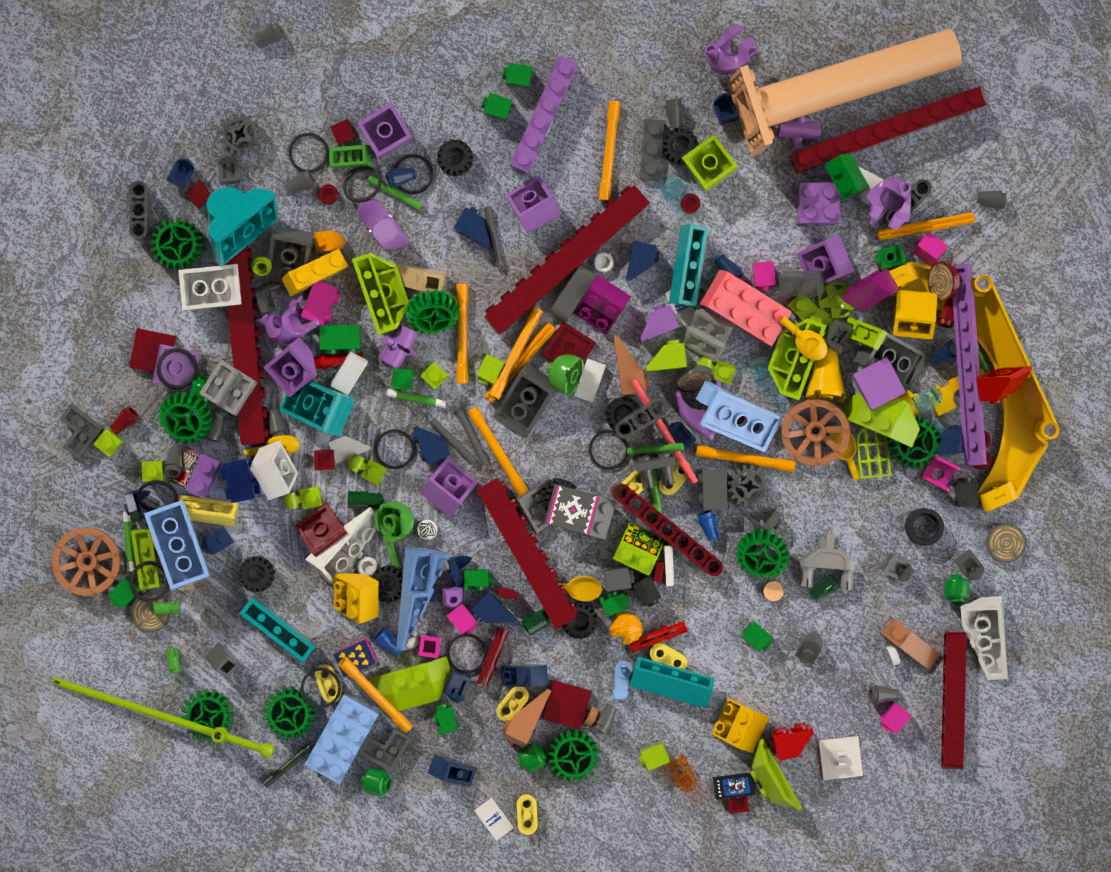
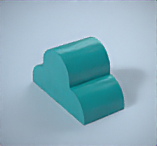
M226 187L214 191L207 200L210 222L209 234L213 256L217 264L221 267L224 266L279 220L276 195L273 192L258 188L243 193L238 189Z
M310 380L290 398L286 394L279 411L322 432L341 436L355 398Z

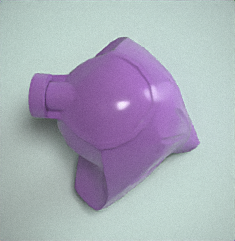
M739 24L726 28L715 45L711 44L705 48L708 65L717 74H732L747 64L750 58L757 54V49L752 48L756 44L751 37L738 45V54L731 51L732 38L744 32Z
M892 177L883 180L872 188L866 197V200L871 204L868 216L872 217L870 219L872 225H875L889 209H893L896 212L888 224L889 227L897 231L900 225L909 221L911 206V185L909 182Z
M301 295L292 299L289 309L284 312L282 317L276 314L269 316L265 313L258 318L257 321L266 327L268 336L274 342L290 344L316 328V326H319L318 319L302 325L299 302L303 299Z

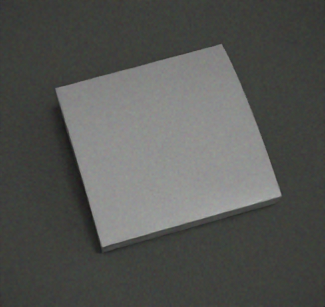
M698 307L695 310L691 325L686 330L682 343H684V346L717 362L727 343L733 325Z
M220 360L199 394L234 416H237L258 382L223 360Z

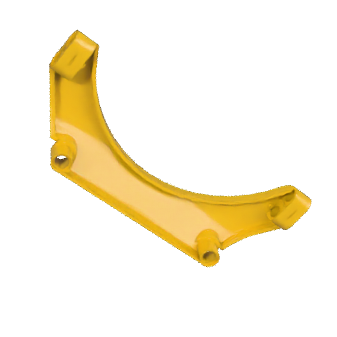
M911 261L889 271L900 288L899 290L930 293L927 280L931 268L929 265ZM979 275L973 278L977 342L985 352L993 370L1004 367L1031 366L992 279L987 275ZM979 279H983L986 282L984 290L980 289L977 285ZM897 291L889 297H896ZM937 300V310H941L945 301ZM1033 369L1018 391L1012 393V396L1009 398L1001 399L1003 418L1000 444L990 471L978 488V499L984 512H989L1019 498L1031 473L1048 447L1046 441L1056 438L1059 434V426ZM1047 425L1053 428V433L1050 436H1047L1044 432Z

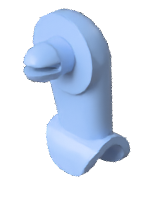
M620 661L615 666L612 697L616 700H626L628 698V687L633 671L632 665L628 661Z

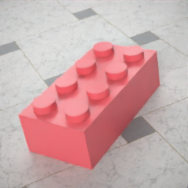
M719 270L700 305L769 346L773 345L783 328V325L780 323L784 316L789 318L792 313L736 276L723 270Z

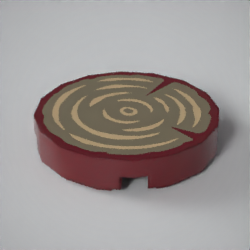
M948 261L936 262L932 265L927 278L930 293H937L938 301H950L956 296V289H959L960 286L958 271Z

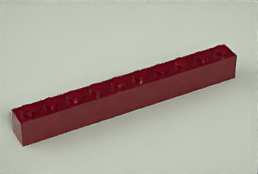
M979 86L792 152L789 158L795 174L826 164L839 155L855 154L979 110L986 106V102Z
M629 185L620 192L621 197L615 201L613 198L605 205L606 210L602 214L597 212L590 218L591 223L587 227L582 225L575 231L576 236L572 240L567 238L560 245L561 249L557 253L552 251L545 258L547 262L542 266L536 265L530 271L531 276L527 279L521 278L515 284L517 287L511 293L508 290L500 297L502 301L495 306L493 303L485 310L486 315L484 318L499 335L506 331L650 205V202L635 185L631 188Z
M248 246L225 264H238L241 305L228 306L233 367L258 382L238 413L241 445L266 443L267 438H270L269 427H265L268 411L267 407L263 406V399H266L265 387L261 385V379H264V370L259 365V359H262V350L257 344V339H260V329L256 327L255 319H258V309L254 307L253 302L256 299L255 287L252 288L251 281L255 279L252 268H250L249 261L253 259L252 248H248Z

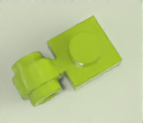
M704 357L701 358V361H698L697 365L707 366L712 369L715 381L720 380L721 383L731 385L736 369L735 365L718 360L714 366L712 364L713 360Z
M356 453L354 456H351L347 462L349 464L348 468L357 473L359 470H364L360 477L378 486L387 468L369 459L366 465L364 463L365 458Z
M319 486L300 489V497L296 496V492L285 494L283 499L284 507L286 506L287 510L298 508L300 503H302V509L323 506Z

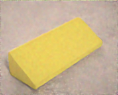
M179 494L178 501L183 500L185 502L191 521L235 527L238 502Z

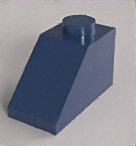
M465 207L454 226V230L489 249L490 242L483 217L480 216L481 212L473 207L470 209Z
M637 241L633 242L625 279L626 282H630L653 267L654 262L658 263L660 251H657L656 245Z
M961 425L949 426V430H943L939 455L964 453Z
M490 591L472 608L474 611L472 615L479 622L515 623L517 620Z
M434 754L428 774L445 782L471 787L477 768L449 757Z

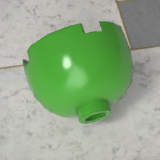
M570 354L557 357L547 368L550 385L562 394H573L580 383L577 381L578 375L582 376L583 359Z
M386 502L381 504L380 508L375 512L374 521L376 529L381 531L384 535L382 537L389 542L402 540L413 529V513L402 502Z

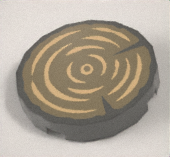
M696 365L693 369L686 367L675 375L674 383L680 391L695 392L701 389L705 381L713 383L714 374L712 369L707 366Z
M998 524L988 533L986 539L987 551L992 558L999 562L1010 563L1016 561L1023 555L1026 549L1025 534L1014 524Z
M150 592L142 594L141 596L146 598H154L160 594ZM163 597L155 602L161 603L168 601L165 597ZM136 598L131 606V619L135 626L142 631H159L170 620V614L154 615V602H145Z

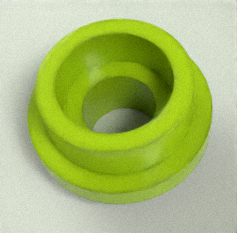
M259 256L252 261L251 267L256 275L265 276L270 273L272 264L268 258ZM264 263L265 267L260 268L258 264Z

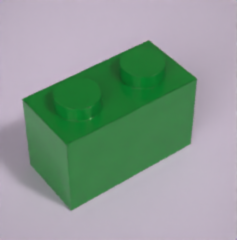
M852 153L839 155L825 164L842 200L855 198L869 189Z
M361 325L319 326L320 350L325 351V354H337V350H345V354L349 352L357 353V349H361Z

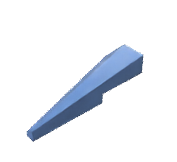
M423 547L405 548L396 648L399 650H407L406 643L410 635L416 631L414 626L418 617L422 618L435 590L433 585L437 576L441 577L443 572L441 568L445 559L449 560V553Z

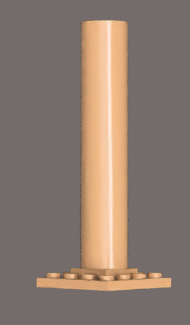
M945 29L760 88L754 86V73L746 65L740 67L727 81V85L739 115L740 125L750 155L754 157L762 153L773 143L774 135L772 129L768 128L770 126L958 68L962 64V55L954 32L951 29Z

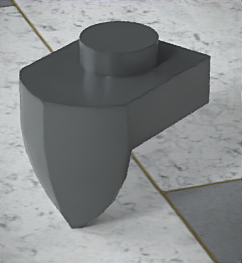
M230 154L223 155L218 160L220 185L239 184L237 159Z
M264 284L256 288V305L261 314L277 311L271 291L280 288V285Z
M835 320L824 334V340L833 351L840 354L844 350L843 343L853 331L851 324Z
M773 510L763 525L751 517L749 519L758 532L763 527L764 532L768 533L769 529L772 530L774 528L776 530L781 524L782 519L780 517L782 514Z
M970 549L954 560L968 579L979 580L982 578L984 566Z
M893 553L889 555L881 568L884 573L901 582L910 580L913 575L911 564Z
M817 631L806 634L796 650L795 656L813 664L823 646L820 634Z

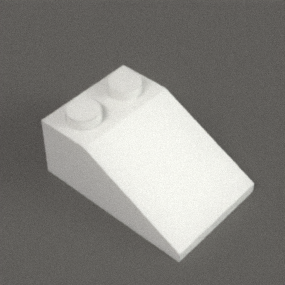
M238 264L179 270L182 310L191 311L241 305Z

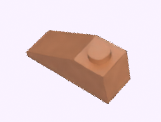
M618 335L613 336L622 396L637 394L630 383L636 378L644 391L647 392L646 388H649L648 376H644L643 370Z
M894 618L890 620L881 632V635L928 670L940 656L939 652Z
M547 689L516 713L510 721L506 720L502 731L505 732L503 735L504 739L525 748L551 690Z

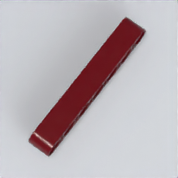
M621 482L612 485L610 493L616 501L704 572L711 576L721 574L723 570L722 562L630 487ZM618 487L625 488L624 496H616L615 492ZM639 499L641 502L640 507L633 510L631 508L632 501ZM649 512H655L656 519L653 522H648L646 519ZM666 524L671 525V532L669 534L662 533V527ZM682 536L686 537L687 543L679 547L677 544L678 539ZM696 549H701L702 551L699 559L693 558V552ZM713 561H716V563H717V568H716V570H715V571H709V570H708V565H709V563H710V562H713Z
M966 632L944 633L942 769L962 770L964 766Z

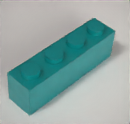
M694 224L680 226L669 304L683 307L697 306L708 227Z
M255 596L250 599L239 613L302 663L317 646V644Z
M637 657L629 687L707 708L715 678Z

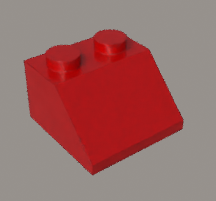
M1032 366L996 368L976 378L980 402L989 401V404L1000 403L1001 399L1011 397L1012 393L1021 388L1032 371Z

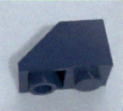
M418 426L413 427L414 432L411 435L415 444H420L422 450L419 451L423 462L427 461L429 465L451 456L442 436Z
M547 665L502 666L503 686L535 687L548 685Z

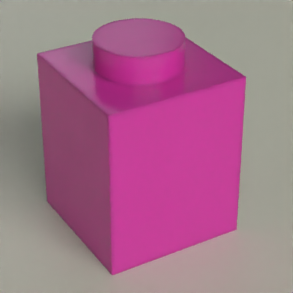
M928 232L925 237L921 235L914 244L916 249L913 254L932 267L943 256L948 245L931 232Z
M774 261L752 264L754 288H759V291L771 290V287L776 285Z
M463 602L447 614L448 619L461 635L464 632L468 635L476 628L475 623H477V619Z
M422 634L418 656L439 658L442 636Z
M893 701L878 720L882 722L881 727L889 734L892 731L897 734L912 715Z

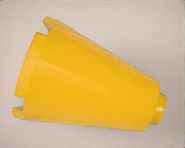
M827 347L826 356L821 360L814 361L805 398H821L828 401L836 399V403L845 401L846 395L838 355L830 347Z

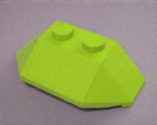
M373 253L353 258L352 261L377 335L397 329L406 312V305L409 301L397 266Z
M809 318L795 324L801 331L811 330L823 337L827 326ZM786 328L780 332L767 369L779 393L799 401L814 360L806 358L799 352L795 343L796 336L792 335Z
M859 392L847 398L842 409L848 421L910 447H913L920 431L909 402L898 397L870 411Z
M447 656L372 676L370 680L371 684L398 711L438 701L446 686L451 669Z
M760 737L752 758L751 767L753 771L750 774L755 782L760 781L763 787L760 789L765 800L770 799L772 803L795 810L803 809L764 739Z

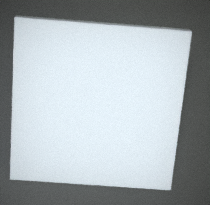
M858 736L819 740L823 780L863 776Z

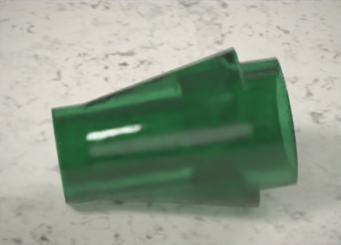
M830 573L819 581L814 589L810 591V594L818 601L836 592L840 584Z

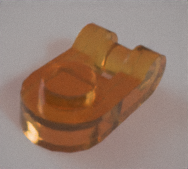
M682 754L678 756V759L670 760L666 764L677 787L683 792H689L696 786V778L685 755ZM683 765L685 771L677 773L676 768Z

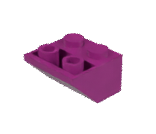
M878 269L845 290L847 294L842 296L841 299L862 313L900 288L888 269L882 272Z
M597 275L574 314L607 335L631 296Z

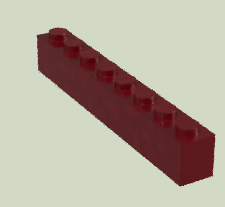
M496 478L478 488L477 492L557 630L576 619L578 610L573 601L569 603L565 597L568 595V592L564 585L559 586L556 578H558L555 569L553 567L549 568L545 562L549 559L544 550L539 551L536 546L539 541L535 534L528 532L526 526L529 524L524 515L519 516L516 511L519 506L515 499L508 497L506 492L509 489L504 480L500 482Z

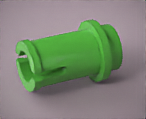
M175 600L172 602H154V615L172 614V616H175V614H179V602H175Z
M178 648L165 650L169 666L167 670H169L170 674L182 672L181 668L183 665H180Z

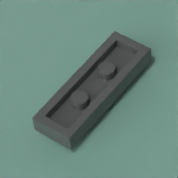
M644 119L640 179L660 180L664 120Z

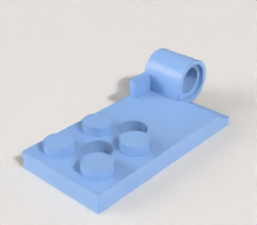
M709 381L704 382L696 397V400L709 406L700 422L701 426L762 452L766 451L783 419L781 415L735 396ZM744 416L743 423L737 424V419ZM756 423H760V428L757 431H753V426Z

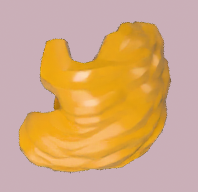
M618 613L614 616L609 632L613 637H622V643L629 645L640 638L643 627L636 615Z

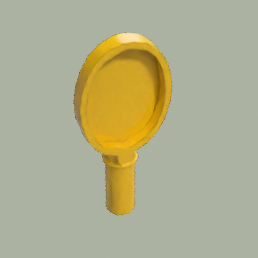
M785 316L782 318L780 323L792 335L796 336V347L803 356L815 361L821 360L826 356L827 345L819 334L811 330L801 331Z
M850 432L848 445L838 458L846 460L855 481L860 479L853 459L856 453V442ZM830 433L829 438L839 445L843 433Z
M275 436L267 440L263 446L244 449L245 457L255 456L259 448L281 441L287 454H292L300 448V441L294 436Z
M578 576L571 579L569 583H558L559 586L563 584L569 595L579 601L595 600L602 592L601 583L591 576Z

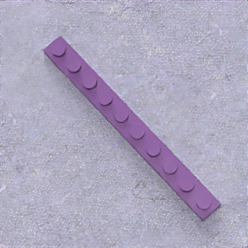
M972 264L953 265L956 267L960 277L959 289H956V296L952 300L965 466L987 464L983 408L976 378L980 377Z

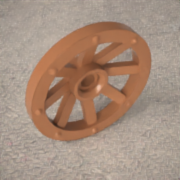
M811 398L795 404L786 414L782 424V441L786 450L794 459L806 465L820 466L836 460L846 449L850 438V427L846 415L841 408L826 399ZM816 406L829 410L820 421L817 419ZM810 407L811 421L799 415L798 412ZM834 414L838 417L842 425L825 426V424L833 417ZM792 419L806 427L789 431ZM817 427L819 431L813 432L812 429ZM825 433H843L840 444L837 445ZM806 435V438L796 450L790 438ZM823 440L834 451L821 457L820 441ZM811 441H814L815 457L802 454Z
M91 527L74 529L65 534L56 544L52 554V569L57 581L66 590L77 595H94L106 590L116 580L121 567L120 551L115 541L107 533ZM83 535L96 536L90 551H88ZM77 537L82 553L65 545L71 539ZM103 540L111 552L96 555ZM62 551L77 558L74 562L60 565ZM87 557L91 559V563L89 565L85 562V559ZM113 558L112 570L109 571L98 564V561ZM78 567V572L72 581L69 582L62 571ZM93 569L108 577L98 586H96ZM85 571H87L90 588L76 586Z

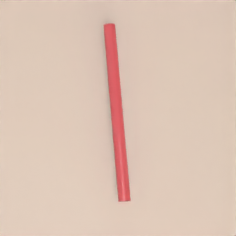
M638 379L632 380L630 383L643 405L650 402ZM660 418L654 423L666 443H676L662 419ZM672 452L690 483L695 484L699 480L682 452Z

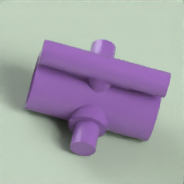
M802 116L780 123L778 137L792 138V141H794L793 149L800 150L801 142H804V140L818 141L821 134L820 122L806 121L807 118Z
M399 324L390 337H384L383 342L386 346L379 359L399 369L405 357H416L417 352L411 346L417 333Z

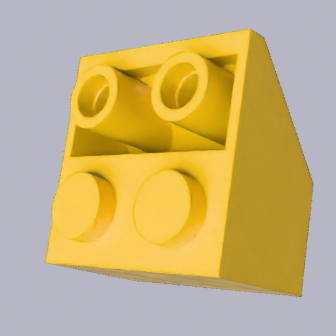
M897 290L892 322L893 336L933 340L937 293Z
M334 574V610L359 624L378 617V581L366 574Z
M727 698L711 734L741 750L753 753L769 717L755 709Z

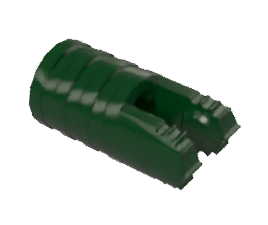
M348 491V508L368 509L369 507H379L385 502L381 493Z
M544 608L521 621L530 636L552 624L550 618L545 620L543 614L546 613Z

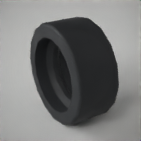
M916 509L906 518L905 532L908 538L915 544L922 546L933 545L943 535L944 522L940 514L932 509ZM922 515L930 516L936 523L935 533L926 539L919 538L913 531L914 521Z

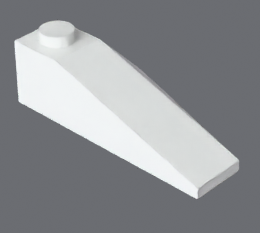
M369 507L343 526L347 534L318 555L314 556L311 553L305 559L333 587L334 574H353L355 570L353 566L357 559H361L364 554L361 551L366 542L372 539L376 531L375 512Z
M1002 596L982 597L961 606L962 627L970 639V644L978 656L979 663L987 679H1008Z

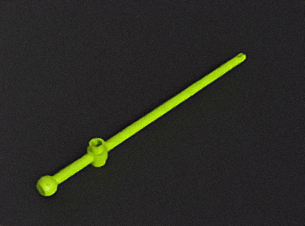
M52 677L51 679L59 681L60 684L50 681L53 685L212 736L213 741L216 743L227 741L260 752V755L264 758H271L275 750L271 743L259 744L231 735L224 727L213 729L57 677Z

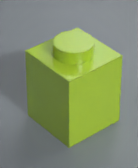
M486 354L476 376L480 377L478 381L488 386L490 383L494 384L505 362Z
M433 362L422 373L421 377L436 390L449 375L437 363Z
M105 429L94 445L108 457H113L126 441L114 434L111 429Z
M165 461L142 462V481H166V475L163 470Z
M662 741L641 749V755L638 756L642 768L646 766L648 771L670 762Z

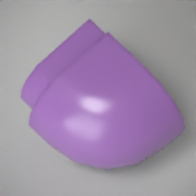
M455 583L441 585L444 604L449 608L458 607L463 599L462 587H456Z

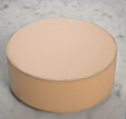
M770 581L765 584L763 594L766 599L777 601L783 596L784 591L780 583Z

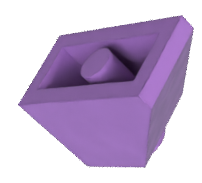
M664 303L654 307L655 311L650 314L640 337L641 342L679 328L671 305L666 306Z

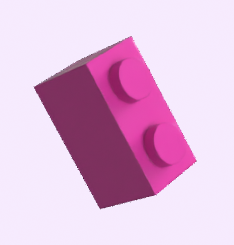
M321 281L313 284L301 317L310 321L318 319L319 324L322 326L330 323L333 312H331L333 304L337 305L341 296L338 293L339 289Z

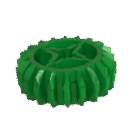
M177 217L176 223H174L173 218H169V225L162 221L161 223L164 228L156 226L155 228L159 233L151 234L156 238V241L151 240L150 244L156 245V247L150 250L151 252H158L153 258L155 260L161 258L158 264L162 266L166 263L165 268L168 270L172 265L173 271H177L179 265L181 270H185L186 263L192 268L191 260L196 263L199 262L195 255H203L202 252L198 251V248L205 247L204 244H198V241L204 240V237L196 236L200 234L201 230L196 229L193 231L196 224L191 223L188 226L189 220L185 219L182 223L180 217ZM177 228L187 230L192 238H180ZM171 230L170 240L162 245L165 234ZM176 238L179 242H184L179 245L178 250L176 247H172L176 243ZM193 244L191 252L184 258V249ZM173 250L178 260L168 259L163 251Z
M427 289V292L420 291L419 295H413V298L409 299L405 309L406 320L410 327L414 328L415 331H420L421 334L428 332L429 335L431 333L438 334L440 331L445 332L446 328L452 329V325L456 324L460 315L459 304L455 296H452L450 292L445 293L444 289L441 291H437V289L434 291Z
M186 391L182 395L177 392L174 396L170 395L164 400L159 408L158 420L161 421L159 427H165L163 433H169V439L176 438V443L182 440L184 445L188 441L191 444L195 443L196 440L199 442L207 435L206 431L211 428L212 416H209L211 409H205L207 403H200L201 397L195 400L194 393L188 396ZM188 414V417L182 422L183 418Z
M915 416L919 427L923 428L916 438H919L917 443H919L920 447L913 446L911 448L906 446L902 452L900 442L888 439V442H894V446L888 447L889 450L895 449L896 451L891 455L892 458L899 456L896 462L900 464L904 460V468H907L909 463H911L910 467L913 470L916 468V464L919 469H923V462L926 466H930L929 458L932 461H936L933 453L939 454L936 446L940 447V443H937L936 439H941L942 437L941 435L935 436L939 429H931L934 425L933 422L926 425L927 418H923L920 422L919 416ZM927 433L930 437L929 450L924 445V439ZM914 450H918L925 455L915 460L907 457Z
M763 527L760 529V532H757L754 528L752 534L747 532L745 537L740 538L735 556L738 558L737 565H741V571L747 570V576L753 574L754 579L761 576L762 581L767 576L771 580L773 575L778 577L780 571H785L789 563L790 552L787 551L789 546L784 544V537L778 539V532L773 535L771 534V529L767 533L764 532ZM765 549L764 555L762 559H760L761 553Z
M283 686V693L276 689L275 694L277 697L270 694L269 698L272 702L269 700L264 702L269 708L262 709V712L268 713V715L263 716V720H270L265 726L266 728L271 725L274 727L270 731L271 734L276 730L279 731L277 738H280L282 733L285 734V740H288L289 734H291L293 740L297 737L296 733L303 737L302 729L309 732L310 728L307 724L313 726L315 723L310 718H316L317 715L311 713L316 708L309 706L305 702L302 695H300V688L295 693L294 686L290 687V692H288L286 686ZM284 697H293L301 703L291 705ZM279 700L282 713L274 717V706ZM286 708H288L289 711L298 708L292 714L294 716L293 718H291L290 715L282 717L287 712L285 710ZM305 708V720L300 725L297 713ZM288 721L294 728H284L278 723Z
M204 689V695L198 690L196 692L197 698L191 694L189 697L192 702L188 700L184 702L189 708L181 709L182 712L187 713V715L181 716L182 719L195 723H204L207 727L215 729V718L223 713L224 719L221 727L231 731L232 728L227 724H234L235 720L229 718L235 716V712H229V709H232L234 706L233 704L226 705L230 700L228 697L224 700L221 699L224 693L221 692L217 697L215 696V689L212 690L211 695H209L208 689ZM205 700L216 702L220 708H211ZM199 702L201 713L196 718H193V709ZM206 711H208V713L211 712V714L215 713L210 718V721H208V718L200 719L206 714ZM189 729L186 733L190 734L193 730ZM193 731L195 734L192 739L195 740L199 735L200 742H203L205 737H207L208 743L212 742V736Z
M568 729V736L565 737L564 733L561 732L560 736L562 739L559 740L557 737H554V741L557 744L550 743L549 747L554 749V751H547V755L553 756V758H549L547 762L554 763L550 767L551 771L558 769L555 773L556 777L561 773L563 774L562 781H565L568 776L569 783H573V777H576L577 783H580V776H583L584 780H588L586 773L588 772L593 776L594 771L591 768H599L594 761H601L600 757L595 756L601 752L600 749H593L598 746V743H590L593 740L592 735L585 739L587 734L585 731L579 736L578 729L575 730V735H571V730ZM574 740L584 743L589 750H578ZM568 742V752L557 756L560 747ZM571 747H573L576 755H580V757H577L576 766L573 759L568 757L572 752ZM591 756L588 765L580 770L579 762ZM559 762L570 763L573 766L574 772L565 770Z

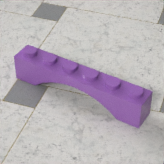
M560 55L510 163L511 168L529 175L549 127L576 73L578 63Z

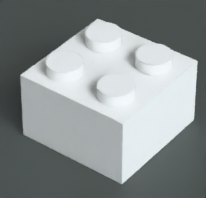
M281 441L259 448L250 466L252 476L257 479L261 492L266 495L268 500L290 493L298 475Z

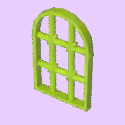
M863 428L856 437L860 479L892 476L887 437L883 435L884 441L879 442L878 433L874 432L875 442H869L867 428ZM864 431L865 443H859V437ZM885 444L886 458L880 457L879 445ZM875 445L877 459H871L868 446ZM860 446H864L866 449L867 460H861ZM882 461H887L888 474L882 475ZM871 462H877L879 475L872 476ZM861 463H866L868 466L869 476L862 475Z

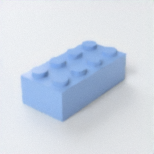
M183 500L144 513L172 591L211 577Z
M345 692L304 765L340 784L380 711Z

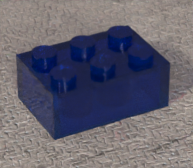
M254 458L223 464L221 475L222 479L227 482L228 488H225L227 500H231V504L262 497L260 485L250 471Z

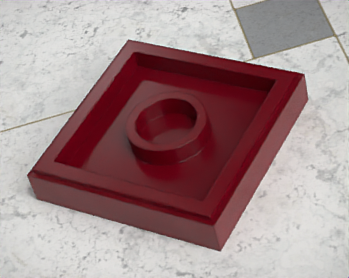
M562 322L542 356L553 362L560 355L570 354L582 358L583 362H585L596 342L565 322Z
M137 328L129 367L154 372L160 344L175 347L177 336Z
M325 503L295 525L314 556L347 534L328 503Z
M553 680L543 719L581 729L592 690Z

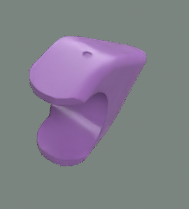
M370 199L359 205L357 209L359 218L381 248L384 250L401 249L410 243L409 238L400 229L393 217L388 214L380 201Z
M716 380L715 385L722 388L721 381ZM675 390V398L681 418L702 436L712 441L716 432L700 425L708 407L701 410L689 407L683 401L680 390Z

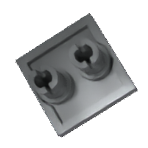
M657 453L656 456L644 454L638 455L637 459H633L636 472L640 471L642 489L648 488L647 480L650 488L655 487L652 469L660 468L662 485H668L667 476L669 484L675 483L672 466L676 465V459L673 453Z

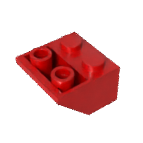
M805 722L796 723L794 728L786 729L785 726L775 728L774 732L770 733L775 757L778 761L799 757L814 733L813 728L809 724H805Z

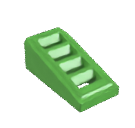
M356 145L329 148L330 168L372 166L371 146ZM353 151H356V161H354ZM337 152H340V163H337ZM345 152H348V162H345Z

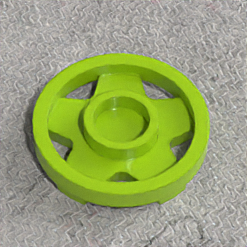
M832 282L824 286L827 297L822 299L823 291L818 296V305L827 317L841 319L853 311L854 308L841 299L842 296L847 294L845 291L849 288L847 284ZM833 285H841L843 287L837 290ZM824 308H830L831 315ZM843 309L848 310L845 314L840 315Z

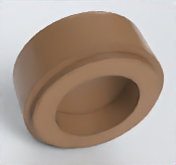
M592 705L589 707L583 724L593 725L598 715V708Z

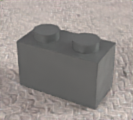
M784 271L779 276L780 297L820 296L824 291L823 271Z
M727 469L701 470L702 474H698V486H702V494H698V505L702 506V510H726Z
M627 566L603 570L607 592L631 588V583H634L633 571L628 570Z

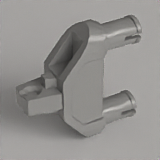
M826 533L825 543H820V547L799 562V566L802 569L800 586L806 587L807 581V587H813L814 569L827 568L840 569V589L853 590V572L857 570V566L839 549V544H834L835 533Z

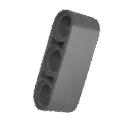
M921 179L911 186L912 207L910 208V214L931 193L932 186L929 181ZM918 184H923L926 187L925 194L918 193ZM889 209L884 214L883 220L887 226L890 223L889 214L892 212L896 213L893 209Z
M142 181L133 182L129 188V233L137 240H145L150 235V188ZM138 186H143L145 189L141 196H137L135 193ZM138 206L144 207V213L141 216L135 214V209ZM141 225L144 227V233L141 236H137L135 229Z
M581 264L549 312L566 323L597 277V274Z
M657 397L625 416L616 425V434L620 438L626 439L659 420L669 410L670 404L668 400L664 397ZM655 404H662L664 407V411H657L655 409ZM638 414H645L647 416V421H640L638 419ZM621 424H628L630 432L623 431Z

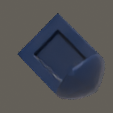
M721 93L713 102V110L719 125L737 121L739 115L732 96L727 93Z
M179 158L166 180L185 189L195 170L194 164L189 158Z
M952 339L933 355L931 362L933 368L946 369L957 362L956 344Z
M673 422L669 425L668 431L674 441L684 444L683 451L696 441V437L682 422Z
M138 490L125 493L127 504H124L125 511L135 521L143 519L137 500ZM150 490L141 491V500L151 493Z
M224 526L203 539L202 551L208 555H215L230 546L234 541Z
M458 555L447 560L450 569L446 571L450 581H455L456 587L464 585L459 569L466 566L472 560L470 556Z
M451 671L444 688L450 700L456 703L464 701L466 691L472 679L470 675Z

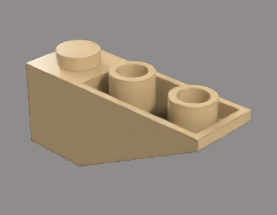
M388 261L397 266L405 287L422 292H427V289L429 291H434L435 289L441 291L444 289L447 272Z

